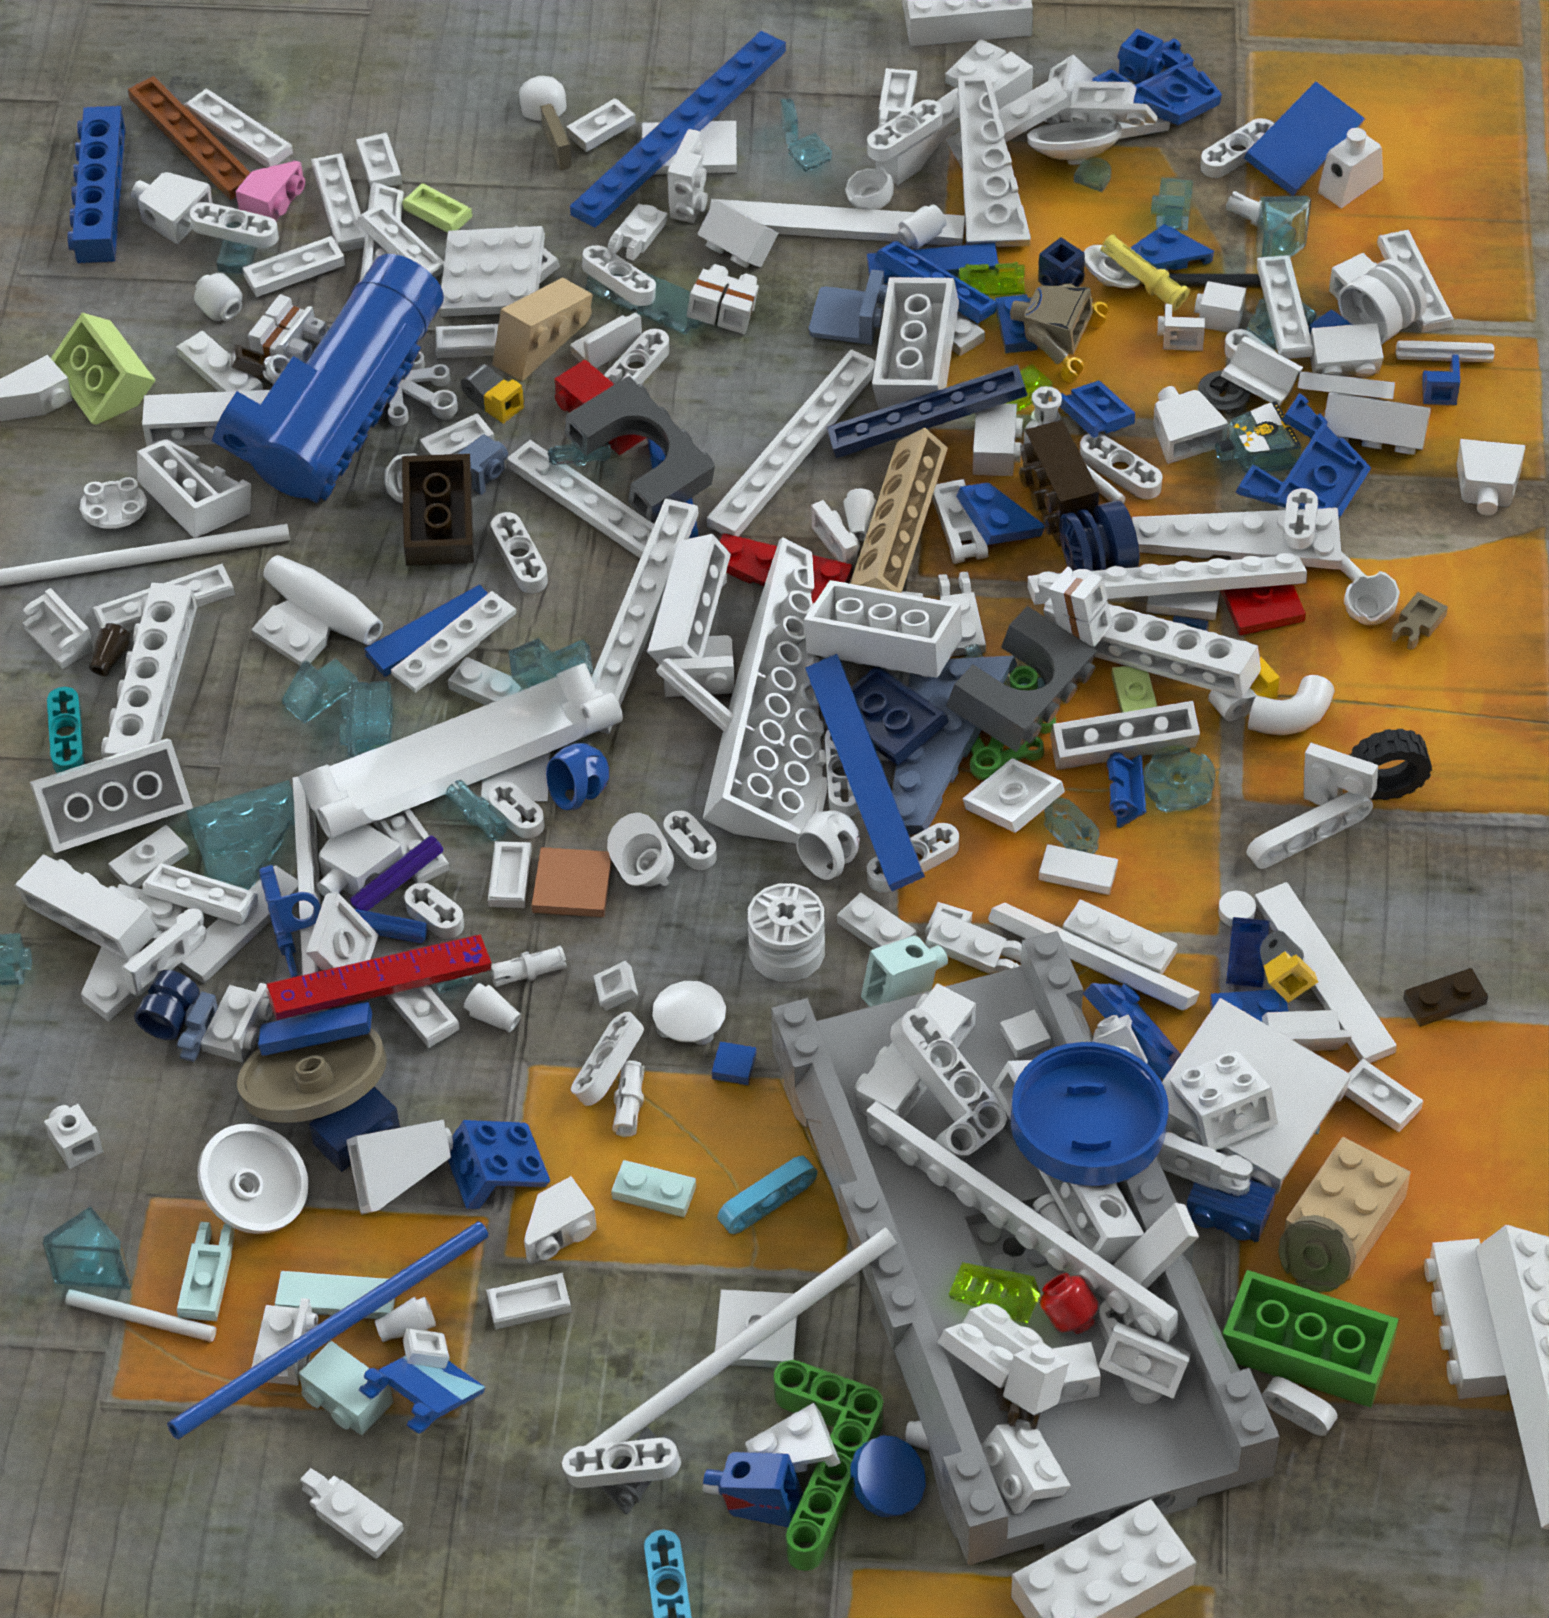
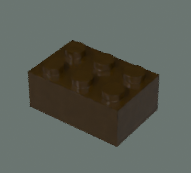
M1063 420L1024 430V444L1020 445L1023 467L1019 468L1022 485L1029 487L1034 509L1041 511L1043 524L1046 527L1045 531L1048 535H1053L1058 547L1061 546L1059 532L1061 516L1070 512L1076 515L1078 510L1085 509L1093 517V510L1099 505V490Z
M470 454L402 456L403 539L406 566L474 563Z

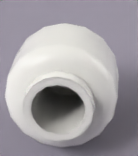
M214 273L212 275H204L198 280L194 301L210 319L214 321H229L242 308V292L226 275Z

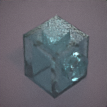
M1161 178L1159 195H1153L1151 214L1157 215L1156 228L1165 224L1177 230L1188 231L1193 181Z
M21 933L0 934V985L25 984V970L31 969L32 966L30 947H24Z

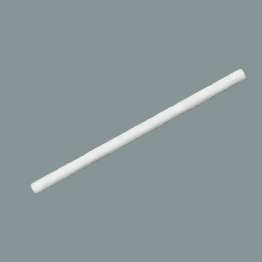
M288 524L0 569V586L289 541Z
M886 1227L586 1446L627 1441L896 1245L897 1242ZM582 1463L577 1471H583L584 1465L588 1463Z

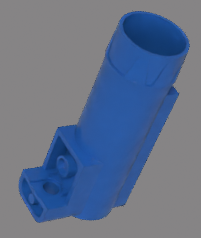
M383 254L377 257L361 282L357 283L353 288L345 306L307 363L293 356L261 405L236 391L223 411L211 441L251 464L260 477L275 489L293 497L308 498L315 503H318L320 499L327 501L336 486L337 478L339 475H344L352 461V455L355 451L358 452L368 436L367 432L370 427H375L383 413L382 409L385 404H390L399 389L400 381L407 378L414 366L413 362L421 349L417 343L425 336L429 324L444 302L443 290L436 278L423 266L407 257L396 254Z

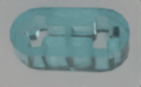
M1057 798L1044 809V825L1066 848L1091 854L1097 851L1100 837L1099 829L1073 802L1065 798ZM1077 834H1078L1082 839L1077 840Z

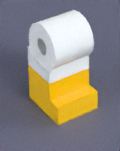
M1260 657L1261 671L1243 699L1211 690L1208 699L1225 720L1233 721L1250 714L1256 695L1277 700L1280 677L1262 657Z

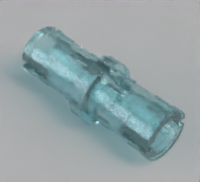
M463 780L455 781V784L460 788L459 790L453 784L448 787L446 791L447 798L452 800L463 811L464 818L469 823H475L491 841L498 840V836L494 831L501 837L505 834L507 830L506 822L502 821L490 809L489 802L484 797H478Z

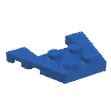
M1174 38L1163 43L1162 59H1164V65L1169 69L1134 85L1136 92L1133 104H1147L1158 118L1175 125H1180L1220 105L1222 93L1203 71L1198 72L1195 69L1193 58L1189 54L1184 55L1181 52V44ZM1113 69L1092 78V82H1130Z
M1299 393L1282 421L1311 438V441L1284 482L1252 464L1235 492L1245 497L1286 508L1287 497L1292 491L1301 488L1309 489L1317 496L1318 509L1338 508V519H1340L1371 467L1343 437L1339 439L1328 428V421L1321 414L1316 415L1307 405L1309 401L1304 395ZM1300 503L1298 510L1305 509L1306 504Z

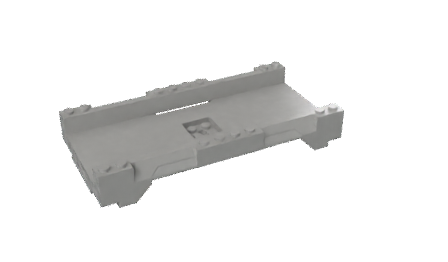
M1058 931L1022 940L1020 967L946 986L951 991L976 1003L975 1025L957 1049L991 1092H995L992 1086L1008 1061L1033 1060L1043 1052L1057 1046L1075 1042H1093V1035L1082 1012L1083 987ZM931 991L816 1021L808 998L771 1008L773 1052L784 1079L785 1092L795 1118L806 1128L809 1127L854 1250L885 1227L897 1242L896 1245L865 1266L862 1271L929 1442V1453L941 1504L953 1536L958 1538L968 1566L1040 1544L1043 1545L1044 1551L1069 1544L1149 1499H1152L1162 1515H1167L1197 1506L1199 1497L1274 1475L1280 1436L1250 1368L1239 1371L1233 1355L1227 1348L1192 1268L1195 1243L1193 1242L1147 1288L1148 1291L1178 1311V1332L1168 1343L1191 1353L1174 1398L1162 1395L1154 1403H1139L1130 1396L1122 1377L1099 1368L1101 1381L1098 1397L1057 1404L1041 1412L1037 1429L1060 1465L1071 1487L1064 1496L1032 1500L1023 1513L1014 1514L994 1480L981 1446L996 1425L1008 1424L1007 1418L1009 1413L999 1409L995 1384L937 1342L944 1329L963 1323L970 1309L989 1303L1003 1308L1010 1315L1012 1321L1019 1326L1035 1331L1041 1337L1043 1343L1051 1349L1091 1342L1099 1366L1107 1346L1098 1324L1099 1309L1093 1317L1095 1323L1085 1332L1075 1334L1073 1331L1066 1333L1058 1332L1041 1308L1040 1299L1044 1294L1042 1292L1043 1286L1054 1277L1067 1272L1055 1269L1049 1264L1046 1257L1035 1249L1025 1248L1020 1244L1015 1235L1003 1227L998 1228L987 1219L986 1215L975 1207L964 1205L956 1194L944 1185L938 1186L934 1184L924 1171L915 1165L910 1166L906 1164L897 1152L890 1147L876 1143L868 1133L867 1116L856 1111L854 1087L859 1077L863 1073L868 1074L871 1071L879 1051L884 1046L889 1047L892 1043L890 1036L892 1025L906 1012L915 1009L923 994L929 995ZM1035 1010L1051 1038L1050 1046L1016 1058L1000 1031V1022ZM955 1083L956 1093L960 1097L966 1098L964 1088ZM928 1088L904 1119L933 1141H935L940 1133L954 1123V1120ZM979 1114L980 1123L989 1129L990 1122L988 1118ZM1005 1126L974 1153L962 1160L1032 1210H1034L1033 1203L1038 1198L1051 1194L1038 1168L1031 1164L1022 1154L1014 1137ZM951 1136L952 1145L957 1150L962 1151L961 1141L957 1137ZM1157 1156L1140 1173L1116 1183L1144 1233L1174 1203H1177ZM1016 1253V1254H1019L1020 1256L1011 1257V1256H1009V1255H1007V1254ZM1093 1291V1294L1099 1302L1100 1308L1101 1304L1106 1299H1104L1099 1294ZM1116 1312L1110 1313V1318H1115L1117 1322L1123 1324V1317H1119ZM1157 1335L1152 1336V1337H1155V1338H1157V1339H1160V1340L1164 1341L1163 1339H1161V1338L1158 1337ZM1017 1419L1016 1423L1027 1421L1023 1419Z

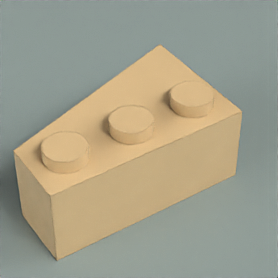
M561 278L502 308L492 365L521 382L524 381L588 322L592 312L591 302L593 294L567 279Z

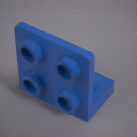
M463 1120L452 1135L453 1148L450 1150L451 1158L448 1159L466 1209H480L496 1186L546 1187L550 1182L549 1175L527 1123Z

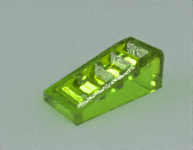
M962 1262L948 1295L952 1300L973 1307L987 1303L997 1305L1003 1308L1012 1320L1028 1323L1039 1298L1040 1289L1034 1276ZM972 1278L978 1279L973 1291H969L968 1288ZM991 1283L988 1294H984L987 1284ZM1003 1288L1007 1289L1005 1296L1000 1297Z

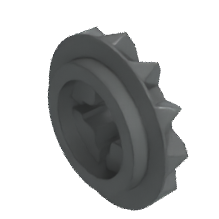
M1223 370L1209 373L1201 379L1198 391L1202 393L1217 411L1225 410L1230 414L1233 409L1242 411L1244 404L1249 403L1251 392L1221 376ZM1228 387L1229 394H1226L1225 397H1220L1219 394L1223 393Z

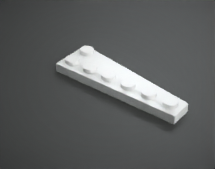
M990 75L958 76L966 245L995 243V247L1030 246V232L1023 205H1021L1017 181L1011 166L1012 161L1007 150L1005 133L999 118V110Z
M1338 508L1318 509L1314 541L1309 547L1298 550L1290 548L1284 542L1285 510L1132 517L1137 534L1139 552L1176 556L1189 555L1199 558H1210L1214 554L1230 556L1231 560L1243 559L1246 556H1257L1260 558L1276 557L1278 554L1289 553L1299 555L1304 567L1342 569ZM1299 509V510H1298V512H1304V511H1305V509ZM1297 525L1295 534L1301 535L1303 526Z

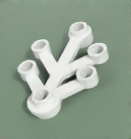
M419 351L414 360L417 362H413L414 366L407 378L400 381L399 389L390 402L391 407L388 409V417L392 425L402 426L409 420L408 409L403 404L402 392L430 406L432 413L441 420L451 419L458 410L457 397L452 391L440 390L433 393L416 384V382L431 381L435 386H445L450 382L449 368L443 364L434 365L432 368H424V355Z

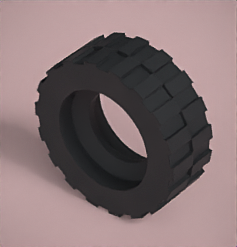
M1397 728V730L1387 729L1383 732L1373 733L1368 738L1362 739L1357 746L1355 745L1352 753L1349 754V756L1378 766L1390 761L1405 760L1397 766L1378 769L1377 789L1372 798H1370L1373 800L1397 799L1406 794H1411L1417 788H1421L1425 784L1424 782L1429 780L1431 776L1432 764L1425 741H1423L1421 735H1417L1411 730L1406 731Z

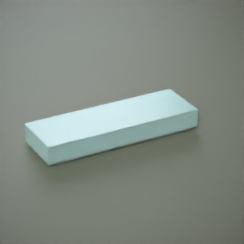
M281 1271L275 1306L299 1308L302 1298L310 1299L313 1313L332 1316L388 1279ZM395 1298L365 1318L379 1319L393 1311Z

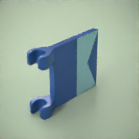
M404 1356L379 1370L374 1368L366 1370L363 1377L367 1382L360 1386L359 1391L368 1398L373 1399L387 1385L395 1389L415 1404L411 1411L415 1417L407 1422V1426L420 1434L437 1418L483 1394L486 1387L450 1361H448L446 1369L408 1364L407 1358Z

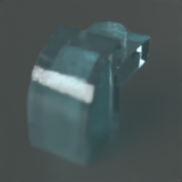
M540 638L509 651L512 679L523 690L557 677L556 674L586 663L589 673L593 674L590 646L583 639L555 652H552Z

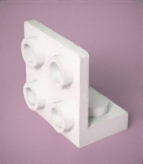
M1238 1051L1223 1054L1217 1059L1195 1068H1189L1183 1073L1170 1078L1173 1089L1196 1113L1202 1144L1205 1147L1217 1150L1278 1124L1271 1086Z

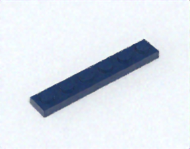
M1017 364L828 426L827 429L836 458L913 434L923 428L928 429L1028 395Z

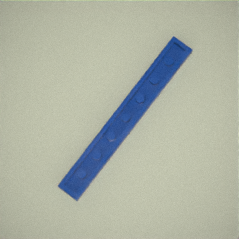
M838 654L806 667V672L891 891H895L924 878V872Z

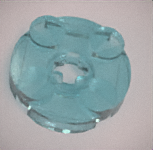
M1179 745L1165 747L1156 751L1152 755L1151 761L1145 766L1144 789L1151 800L1156 802L1157 808L1163 812L1194 809L1207 804L1211 800L1215 786V768L1206 755L1201 753L1199 756L1196 753L1190 752V747ZM1175 774H1179L1181 778L1188 779L1184 782H1177L1173 780Z

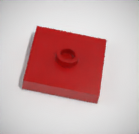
M1293 584L1220 590L1239 636L1305 622L1306 612Z

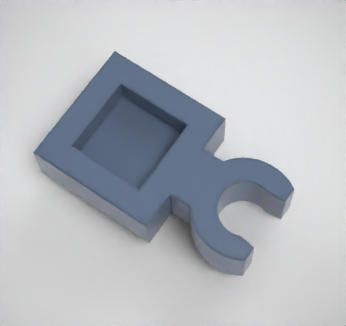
M201 991L196 1003L189 1006L185 1016V1024L188 1028L186 1032L182 1033L177 1043V1047L183 1049L180 1054L181 1059L191 1062L197 1059L201 1048L200 1042L218 1009L215 995Z

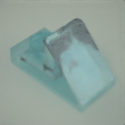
M336 658L319 670L305 660L283 696L282 704L305 724L358 687V679Z

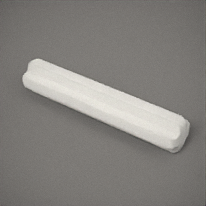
M1399 340L1396 344L1395 353L1397 359L1451 361L1452 354L1459 355V361L1492 362L1494 359V346L1491 343Z
M664 659L657 667V673L725 732L733 719L732 712L671 659Z

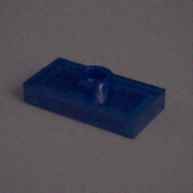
M1233 917L1226 984L1263 988L1265 969L1261 959L1260 947L1268 936L1270 921Z

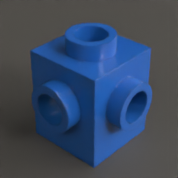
M1136 29L1120 46L1117 56L1118 60H1120L1119 74L1140 83L1161 73L1164 66V59H1162L1163 40L1140 29Z

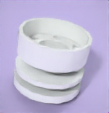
M1386 259L1378 263L1374 268L1369 269L1364 276H1359L1344 286L1339 292L1338 305L1341 316L1353 325L1378 323L1382 345L1401 329L1407 328L1412 322L1420 319L1426 312L1427 300L1425 291L1413 271L1401 261Z
M778 883L764 888L754 896L748 907L749 957L755 969L765 977L779 982H795L809 977L820 967L825 957L824 906L819 897L810 889L794 883Z

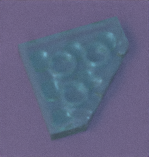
M289 780L186 810L208 878L247 890L255 884L260 868H262L266 861L269 862L283 842L282 836L290 824H295L293 789Z

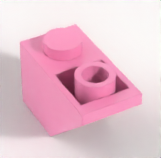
M292 161L252 171L236 190L239 210L271 217L275 221L280 215H284L289 204L297 195L302 193L305 186L301 162Z

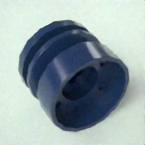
M1116 500L1097 505L1093 510V517L1085 509L1078 510L1076 515L1070 512L1061 516L1059 522L1061 546L1067 566L1072 571L1078 569L1097 571L1106 570V568L1114 566L1123 568L1139 566L1140 553L1136 530L1132 518L1122 501Z

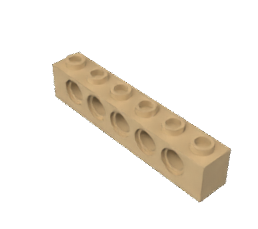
M926 428L896 443L850 584L902 593L948 449Z

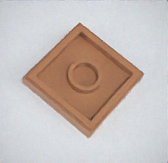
M541 847L532 899V913L605 917L613 862L609 852Z

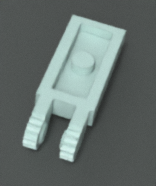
M200 1222L195 1243L191 1245L177 1313L179 1318L217 1321L232 1256L231 1251L235 1229L228 1224H224L221 1230L219 1245H209L212 1235L210 1222Z

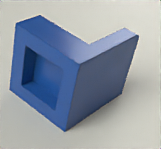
M1452 354L1449 371H1423V404L1457 405L1460 388L1459 355Z

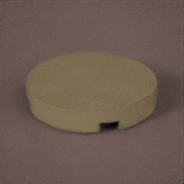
M1318 1215L1303 1216L1289 1225L1279 1241L1278 1253L1282 1267L1287 1274L1291 1273L1297 1279L1295 1282L1302 1288L1314 1292L1332 1291L1343 1284L1354 1270L1356 1253L1353 1242L1345 1230L1331 1219Z

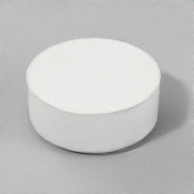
M1230 891L1221 897L1218 914L1221 921L1226 925L1235 928L1244 927L1253 921L1256 903L1253 897L1246 892Z

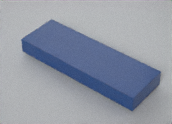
M369 1002L261 1024L258 1042L261 1055L266 1056L369 1034L372 1021Z

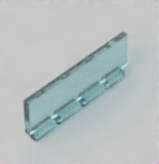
M644 271L642 272L656 282L655 301L646 306L631 304L589 275L587 277L586 291L604 300L610 297L611 303L634 312L637 309V314L659 324L665 320L664 325L684 335L690 331V327L697 329L703 323L702 321L686 317L690 291Z

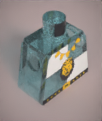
M1274 401L1233 418L1229 424L1228 440L1217 442L1215 444V451L1220 462L1236 458L1246 474L1252 464L1265 472L1291 470L1300 458L1301 444L1291 426L1282 421L1285 415L1278 402Z

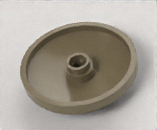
M372 1028L371 1032L366 1035L262 1056L260 1049H257L243 1064L238 1074L237 1088L244 1107L255 1117L280 1123L312 1120L339 1111L369 1092L382 1077L386 1068L387 1056L380 1036Z

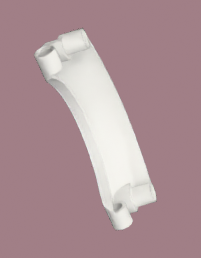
M583 663L556 674L557 677L332 766L328 764L298 777L311 809L315 811L321 828L327 837L331 839L495 775L618 724L623 720L620 704L613 693L609 692L603 695L601 689L596 690L587 665Z

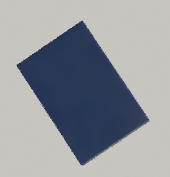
M875 666L851 687L876 751L897 766L949 722L946 713L880 667Z

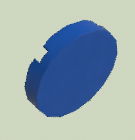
M882 1435L863 1443L854 1453L850 1466L851 1477L854 1476V1483L856 1485L853 1489L857 1499L868 1511L879 1517H896L913 1510L921 1501L925 1489V1470L919 1455L909 1443L896 1436Z

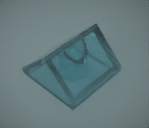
M1308 196L1260 197L1256 236L1257 258L1290 255L1291 258L1306 246L1311 198Z
M91 1206L44 1236L43 1247L55 1284L131 1290L132 1280L122 1244Z

